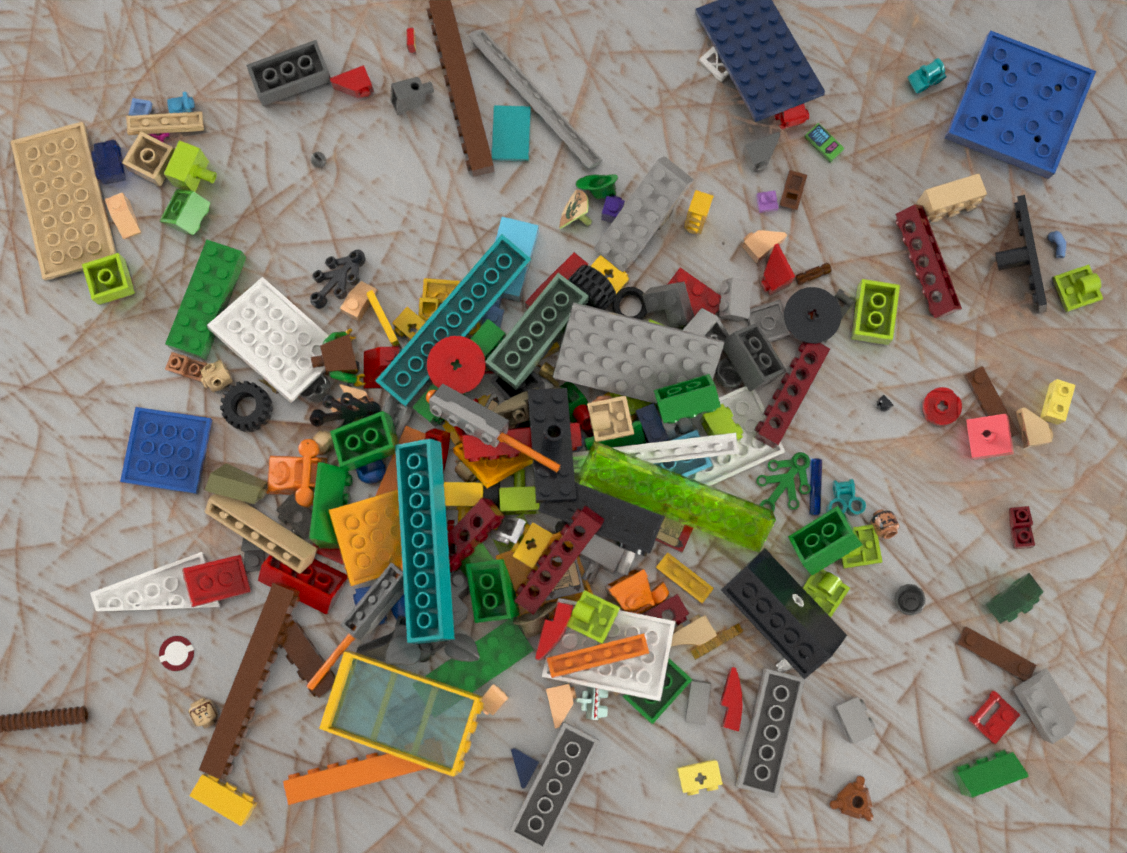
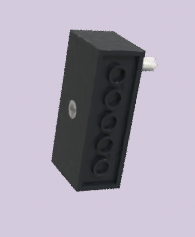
M576 482V501L540 504L539 512L568 523L574 521L571 517L576 510H582L585 505L605 519L596 533L615 540V545L625 549L617 568V572L625 575L629 573L635 554L644 557L647 556V553L651 554L664 519L663 515Z
M766 548L746 564L721 589L784 657L776 664L779 672L785 673L793 667L803 679H806L834 655L847 637V634Z

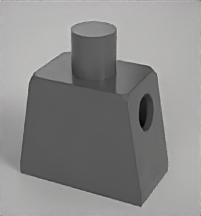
M419 77L392 83L390 101L396 114L400 115L423 105L426 95L434 92L431 81L422 84Z

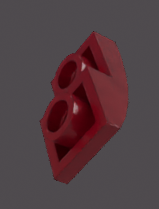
M1029 506L1009 508L1010 529L1014 549L1033 548L1035 541L1031 528L1033 521Z

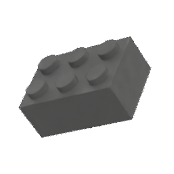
M758 323L735 331L723 340L724 352L750 392L774 381L787 371Z

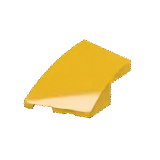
M424 278L423 296L419 298L418 316L427 321L461 281Z

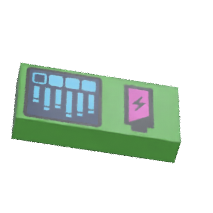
M819 123L805 135V138L830 163L845 149Z

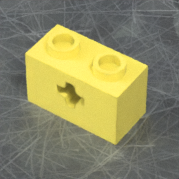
M1058 379L1051 382L1040 418L1056 425L1065 422L1076 385Z
M716 759L677 767L681 790L683 793L687 792V795L698 794L699 790L704 788L707 791L719 789L718 785H722ZM698 773L705 776V778L702 779V783H699V781L695 780V778L698 777Z

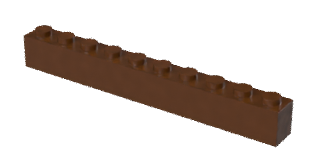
M451 0L428 1L430 8L426 10L429 20L433 19L434 25H431L433 36L438 38L435 45L437 53L441 52L442 58L439 59L442 70L445 69L447 75H444L446 87L450 86L451 92H448L450 103L455 104L456 109H452L454 119L459 120L460 126H457L459 137L464 139V143H461L463 154L468 155L469 160H466L468 172L472 171L473 177L495 172Z
M279 582L272 584L199 771L218 779L229 776L234 767V764H232L233 759L240 752L241 746L239 744L248 732L247 724L249 719L251 720L255 714L256 708L254 706L263 694L262 686L270 676V666L277 659L278 652L276 651L278 646L284 641L286 626H289L292 621L293 615L291 613L293 608H296L299 603V590Z

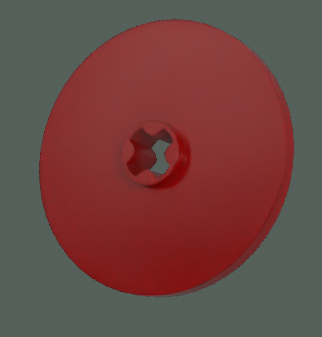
M462 336L446 337L436 343L428 355V375L437 388L444 384L464 394L477 387L485 374L486 363L484 354L480 347L469 338ZM456 360H459V364L462 365V367L457 368V370H453V366L451 365V363H455Z

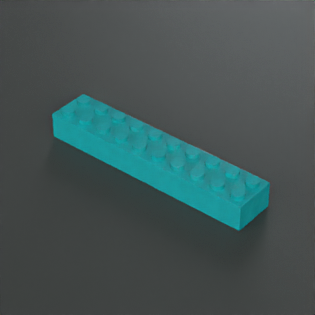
M501 234L376 379V383L407 407L430 380L427 371V359L433 346L446 337H467L527 267L531 258Z
M425 439L395 445L407 643L422 644L454 640L441 442Z

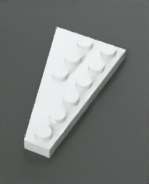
M197 553L91 592L95 610L101 612L192 608L182 569L207 563L204 553ZM220 601L193 608L221 607Z

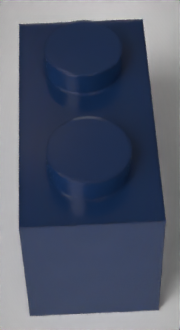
M654 403L635 411L637 421L640 420L646 443L668 441L669 438Z

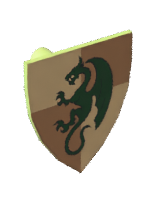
M576 189L567 202L561 215L560 229L576 219L582 221L586 226L592 223V220L585 215L588 213L589 199L582 190Z

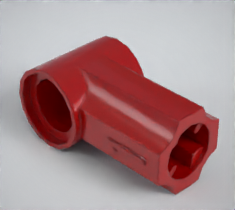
M584 404L577 406L573 411L574 418L580 423V427L588 438L594 436L588 406Z

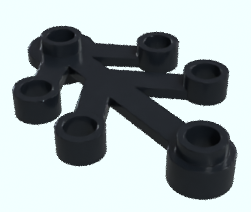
M354 250L346 257L335 259L333 256H330L325 260V264L329 269L344 265L341 269L324 273L321 270H316L313 273L312 278L317 283L331 279L320 292H314L310 296V302L316 309H321L327 304L325 296L337 284L338 287L334 290V295L341 300L347 295L346 280L352 286L359 283V267L366 261L362 250Z
M345 392L341 396V402L335 400L331 395H326L322 401V405L325 408L334 407L340 412L326 414L320 409H315L312 411L309 419L311 424L316 427L323 425L324 422L345 419L341 426H339L342 427L352 423L356 417L363 416V418L379 413L381 408L377 402L369 401L364 403L353 397L351 393ZM352 404L359 409H352L348 406Z

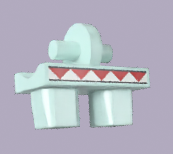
M587 686V691H582V698H576V702L581 703V711H586V719L598 720V718L607 717L608 708L607 706L599 705V698H607L609 691Z

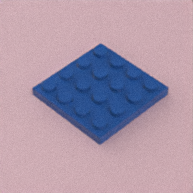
M135 407L120 482L198 494L212 419Z

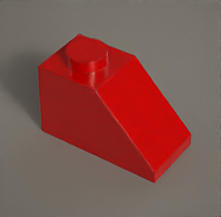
M364 65L329 78L333 89L355 98L367 97L374 92Z

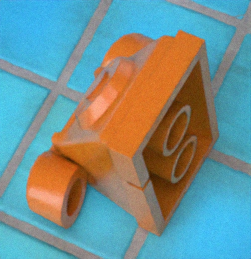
M305 439L301 441L298 447L299 453L303 457H269L267 494L293 495L300 506L310 507L314 501L318 462L328 464V458L316 457L320 451L318 443L313 439Z
M636 568L630 571L628 575H623L604 586L607 593L612 596L622 611L642 614L661 604L669 596V590L664 581L650 590L648 575L642 568Z

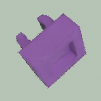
M776 191L756 194L759 213L778 210Z

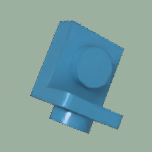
M185 91L182 92V97L167 99L169 113L193 112L192 108H195L193 97H190Z

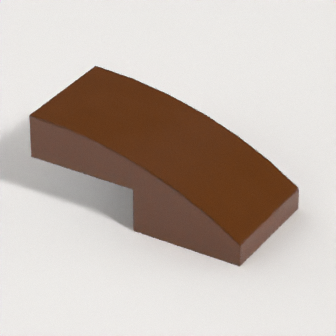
M789 170L779 206L798 210L807 179L806 174Z

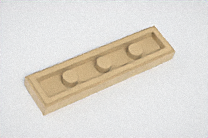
M202 111L126 116L128 135H139L140 131L145 134L204 131Z

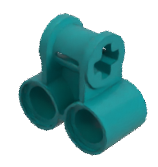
M936 58L929 65H922L918 70L911 73L907 79L916 94L931 85L934 86L942 82L947 76L943 62Z
M849 479V481L843 482L833 480L834 499L827 504L826 512L832 510V504L836 503L840 506L843 513L846 511L850 516H858L866 509V503L862 498L855 497L854 480ZM852 502H856L859 504V511H854L852 509Z

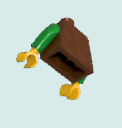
M348 329L346 332L331 333L323 341V344L320 345L322 355L311 357L313 368L324 366L326 375H330L333 379L352 383L356 387L365 385V383L359 380V378H363L365 375H355L358 374V369L351 342L356 337L349 335L353 330Z

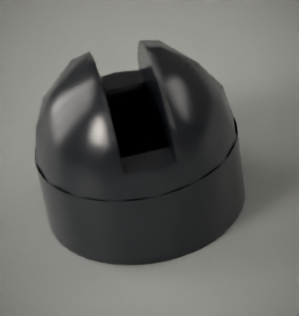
M882 395L877 401V408L883 412L890 410L894 406L885 395Z

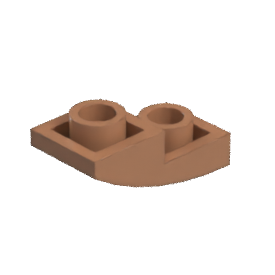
M171 352L165 370L201 382L203 377L201 370L207 363Z

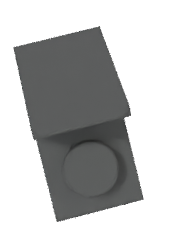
M243 538L241 551L244 552L245 572L260 571L261 565L265 561V551Z

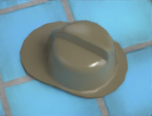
M549 602L540 606L534 615L530 612L521 615L513 620V624L520 625L527 638L542 633L545 620H549L548 613L556 608L557 602Z

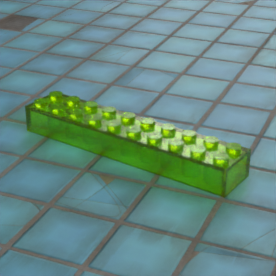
M593 441L578 474L579 484L650 510L758 553L776 521L773 510L596 441Z

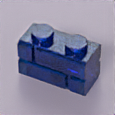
M109 140L95 143L93 145L92 158L97 163V168H95L97 179H100L106 185L125 181L121 149L117 141Z

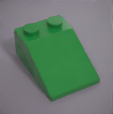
M504 559L466 564L475 623L511 619L520 615L518 603L515 602L517 595Z

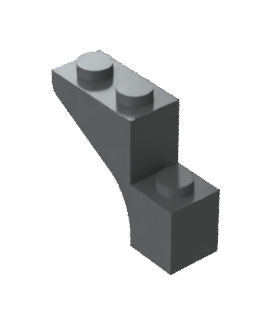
M398 616L395 630L392 633L360 644L356 653L386 663V652L390 642L398 636L407 637L406 617ZM361 660L357 661V663L364 665L370 664Z

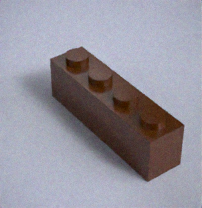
M293 619L290 625L286 626L284 641L278 647L285 649L287 660L291 665L295 664L299 669L297 671L299 677L309 683L326 661L298 621ZM330 669L313 690L308 688L314 697L322 698L332 691L336 678L333 671Z

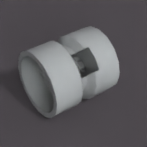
M660 417L669 438L668 441L678 437L679 433L684 435L693 431L690 418H681L676 423L668 424L663 423Z

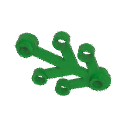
M798 452L789 460H771L767 464V468L771 472H775L779 468L791 467V469L786 474L760 475L757 477L756 484L759 487L780 482L771 496L759 504V511L763 515H770L774 512L775 502L786 487L789 497L787 502L788 508L796 510L799 507L800 502L797 499L794 477L797 473L801 483L798 488L799 493L806 495L811 491L806 469L810 466V458L807 454ZM797 459H802L803 465H798ZM775 463L777 465V468L772 469L770 467V464ZM759 478H764L765 484H760ZM803 485L807 486V492L802 491L801 487ZM795 501L797 506L791 507L790 502ZM763 505H769L770 510L765 511Z

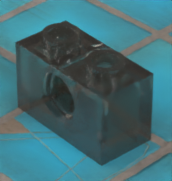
M292 493L276 509L279 513L277 517L285 525L289 523L293 527L291 531L295 535L307 539L310 536L312 511L308 507L300 506L295 500V495ZM301 513L302 520L298 523H295V514Z

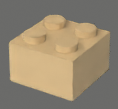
M140 131L122 164L128 171L161 187L166 178L164 172L175 149Z

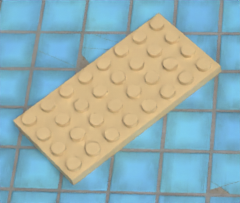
M84 122L10 141L42 279L47 281L83 271L82 264L116 254Z

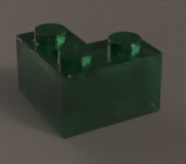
M1027 573L1014 581L1006 590L992 597L986 606L1000 624L1006 620L1011 622L1018 617L1020 612L1025 614L1034 608L1033 605L1040 601L1039 597L1044 591L1032 575Z

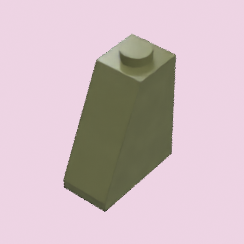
M226 463L211 472L205 490L255 504L265 498L267 494V489L265 488L268 482Z

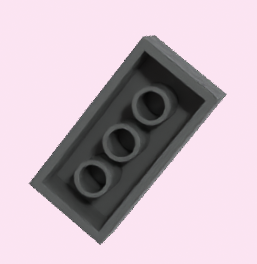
M317 40L246 65L262 106L331 82L329 79L331 77Z

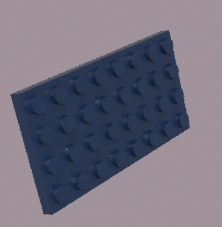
M716 0L695 8V14L755 122L825 95L823 86L772 0Z

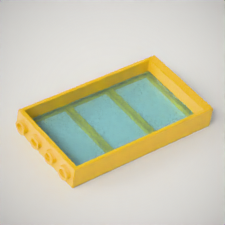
M344 651L319 729L455 777L459 772L463 771L465 765L463 757L465 753L469 752L471 747L469 739L471 733L474 734L478 722L475 720L477 714L482 712L484 703L481 701L483 696L353 651Z

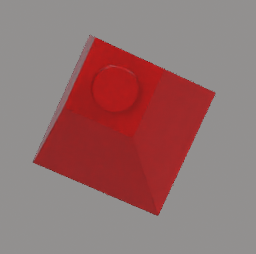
M778 243L774 245L761 278V286L765 292H768L769 296L790 287L795 278Z
M399 346L377 347L364 351L363 374L365 377H363V383L365 385H363V389H383L376 383V379L401 352Z

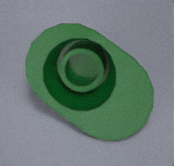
M615 174L588 175L578 179L575 185L579 189L589 190L595 199H606L607 196H616L615 182L618 176Z

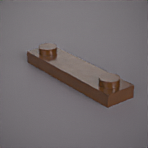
M982 366L965 374L964 377L985 416L1007 414L1011 438L1018 435L1019 432L984 367Z
M967 626L963 628L956 642L960 647L1024 682L1031 678L1037 666Z

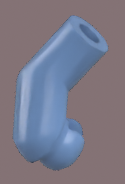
M1050 232L1048 240L1050 242L1055 241L1057 245L1055 257L1065 258L1066 240L1061 232Z

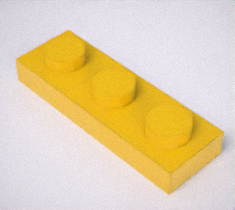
M668 552L656 566L658 571L701 604H703L714 589Z

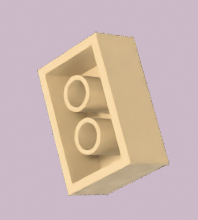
M979 173L926 189L918 199L917 204L923 205L929 221L936 222L946 215L953 217L959 214V211L966 210V212L976 209L977 205L987 195Z

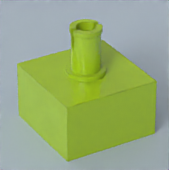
M180 140L164 172V175L174 187L194 192L201 179L213 184L217 177L216 172L206 169L209 161L202 150Z
M521 469L514 473V487L500 488V511L503 515L540 514L538 511L540 503H536L535 487L525 486V470Z

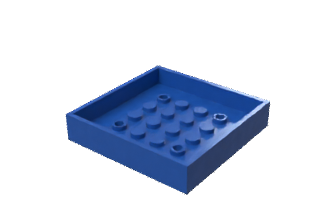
M990 30L984 39L944 139L1049 179L1056 173L1096 71ZM1002 66H1006L1007 71H1004ZM1055 86H1058L1060 91H1056ZM981 117H986L987 121L983 122ZM1034 137L1039 138V142H1035Z

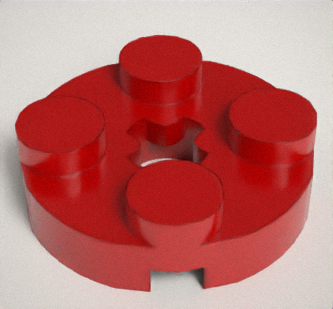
M935 388L925 396L922 403L925 419L937 426H947L953 423L962 412L961 399L949 388ZM940 402L947 406V409H944L943 412L937 407Z

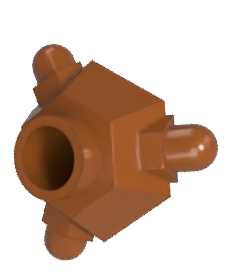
M858 776L855 782H850L837 794L836 800L830 802V808L839 809L842 814L857 819L865 818L866 821H872L874 818L871 813L872 802L869 789L864 785L865 778Z

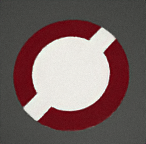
M182 636L169 637L162 643L159 650L161 664L171 671H181L187 668L194 657V648L191 642Z

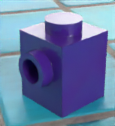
M607 196L601 220L612 223L624 207L625 201L618 196Z

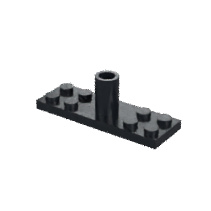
M1025 195L1017 196V202L1014 203L1016 219L1020 218V221H1018L1019 236L1024 237L1025 246L995 252L998 270L1001 271L1029 265L1031 272L1028 280L1030 291L1034 290L1035 292L1032 294L1034 309L1038 308L1039 313L1047 312V302Z
M567 388L528 389L531 447L536 452L561 465L558 472H555L532 458L536 503L576 501Z

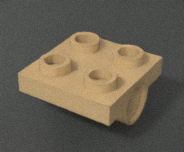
M626 396L587 403L595 443L634 435Z

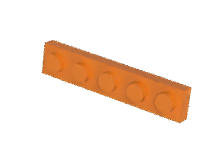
M640 634L548 657L547 662L551 678L647 655L649 650L645 634Z

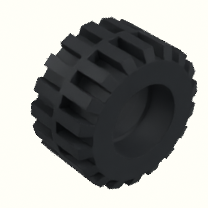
M581 265L568 279V281L589 296V302L586 306L605 310L616 298V291L610 281L591 266Z
M239 381L236 382V386L230 385V390L228 392L225 390L223 393L225 398L221 397L220 400L223 403L220 406V410L223 411V418L231 426L243 432L246 430L253 432V429L259 430L262 424L265 426L267 424L266 419L271 418L269 413L273 411L272 401L268 393L254 382L244 381V383H241ZM246 397H254L256 400L255 410L248 416H239L237 413L239 402Z

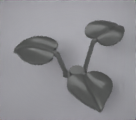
M462 633L454 634V640H446L435 649H433L431 642L422 644L407 643L406 636H398L388 646L386 664L408 666L418 661L427 662L430 655L434 656L445 645L444 651L446 655L457 661H478L480 656L474 640Z

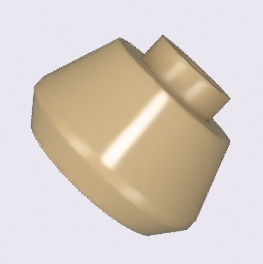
M319 431L313 437V440L318 443L320 448L318 455H325L334 447L331 433L328 431Z

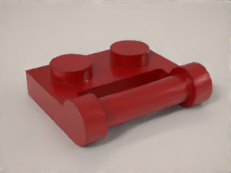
M993 690L989 694L988 700L967 721L992 744H996L1021 714ZM995 703L999 704V707L982 725L979 721Z

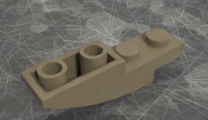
M528 391L502 402L491 411L509 420V426L528 421Z

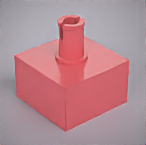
M1007 414L966 420L971 456L974 460L1014 454Z

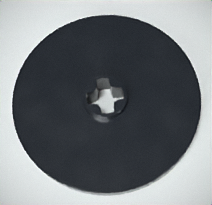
M807 287L800 289L789 298L785 305V325L796 339L804 343L817 344L827 341L837 332L841 323L842 315L838 301L831 293L821 288ZM812 311H814L815 316H817L813 320L810 319L811 316L808 315V313L810 314Z

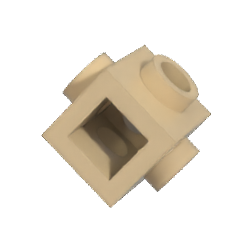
M221 359L207 364L201 370L203 376L201 382L205 388L209 387L213 393L223 390L228 384L233 382L230 372Z

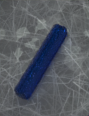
M814 458L811 460L810 515H820L822 459Z

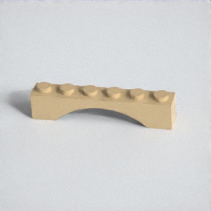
M697 614L689 619L690 624L684 627L681 624L674 628L671 646L688 644L701 646L716 637L717 634L706 615L700 617ZM613 692L614 696H617L618 694H620V693H617V692Z

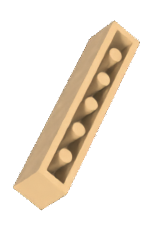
M218 494L212 495L208 500L205 509L206 514L296 572L301 573L312 564L318 550L316 547L244 501Z

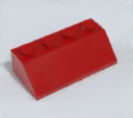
M269 555L261 565L258 577L259 582L269 587L273 583L279 582L299 590L300 602L326 615L336 603L348 579L347 574L316 559L304 571L298 573L272 555Z

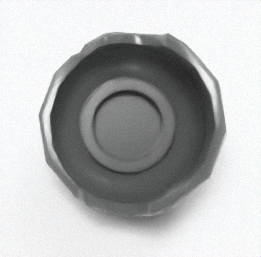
M728 358L719 362L715 371L717 382L727 388L738 387L743 380Z
M320 375L301 393V396L310 402H322L324 397L330 392V381L326 376Z
M914 584L901 586L895 594L896 606L905 615L914 616L921 613L925 607L926 599L924 592Z

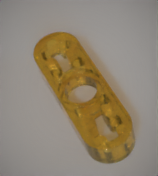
M737 623L690 652L696 660L741 634L744 630L740 623Z

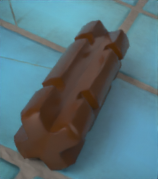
M829 263L822 264L821 267L817 266L807 270L804 274H797L795 277L798 285L804 284L806 281L809 282L819 278L823 274L831 273L832 268Z

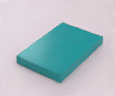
M494 105L492 160L529 161L531 106Z

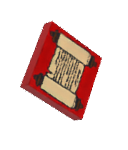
M663 501L658 514L663 515L664 519L656 541L683 553L698 517Z

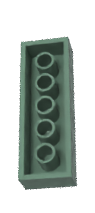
M557 273L485 361L486 367L517 390L565 332L573 302L587 305L589 296L561 274Z

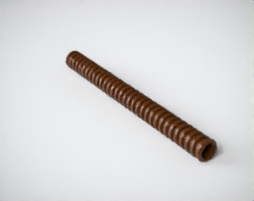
M77 706L75 708H63L62 710L58 708L56 711L51 709L50 711L40 710L37 712L32 711L31 713L26 712L25 714L23 712L19 714L14 713L13 715L3 714L0 715V731L4 733L6 730L11 732L12 730L22 731L25 729L30 730L31 728L36 729L37 727L41 729L43 726L45 728L49 726L55 727L56 725L59 727L62 724L67 726L68 723L69 725L74 723L78 725L80 722L85 724L88 720V710L85 706L80 708Z

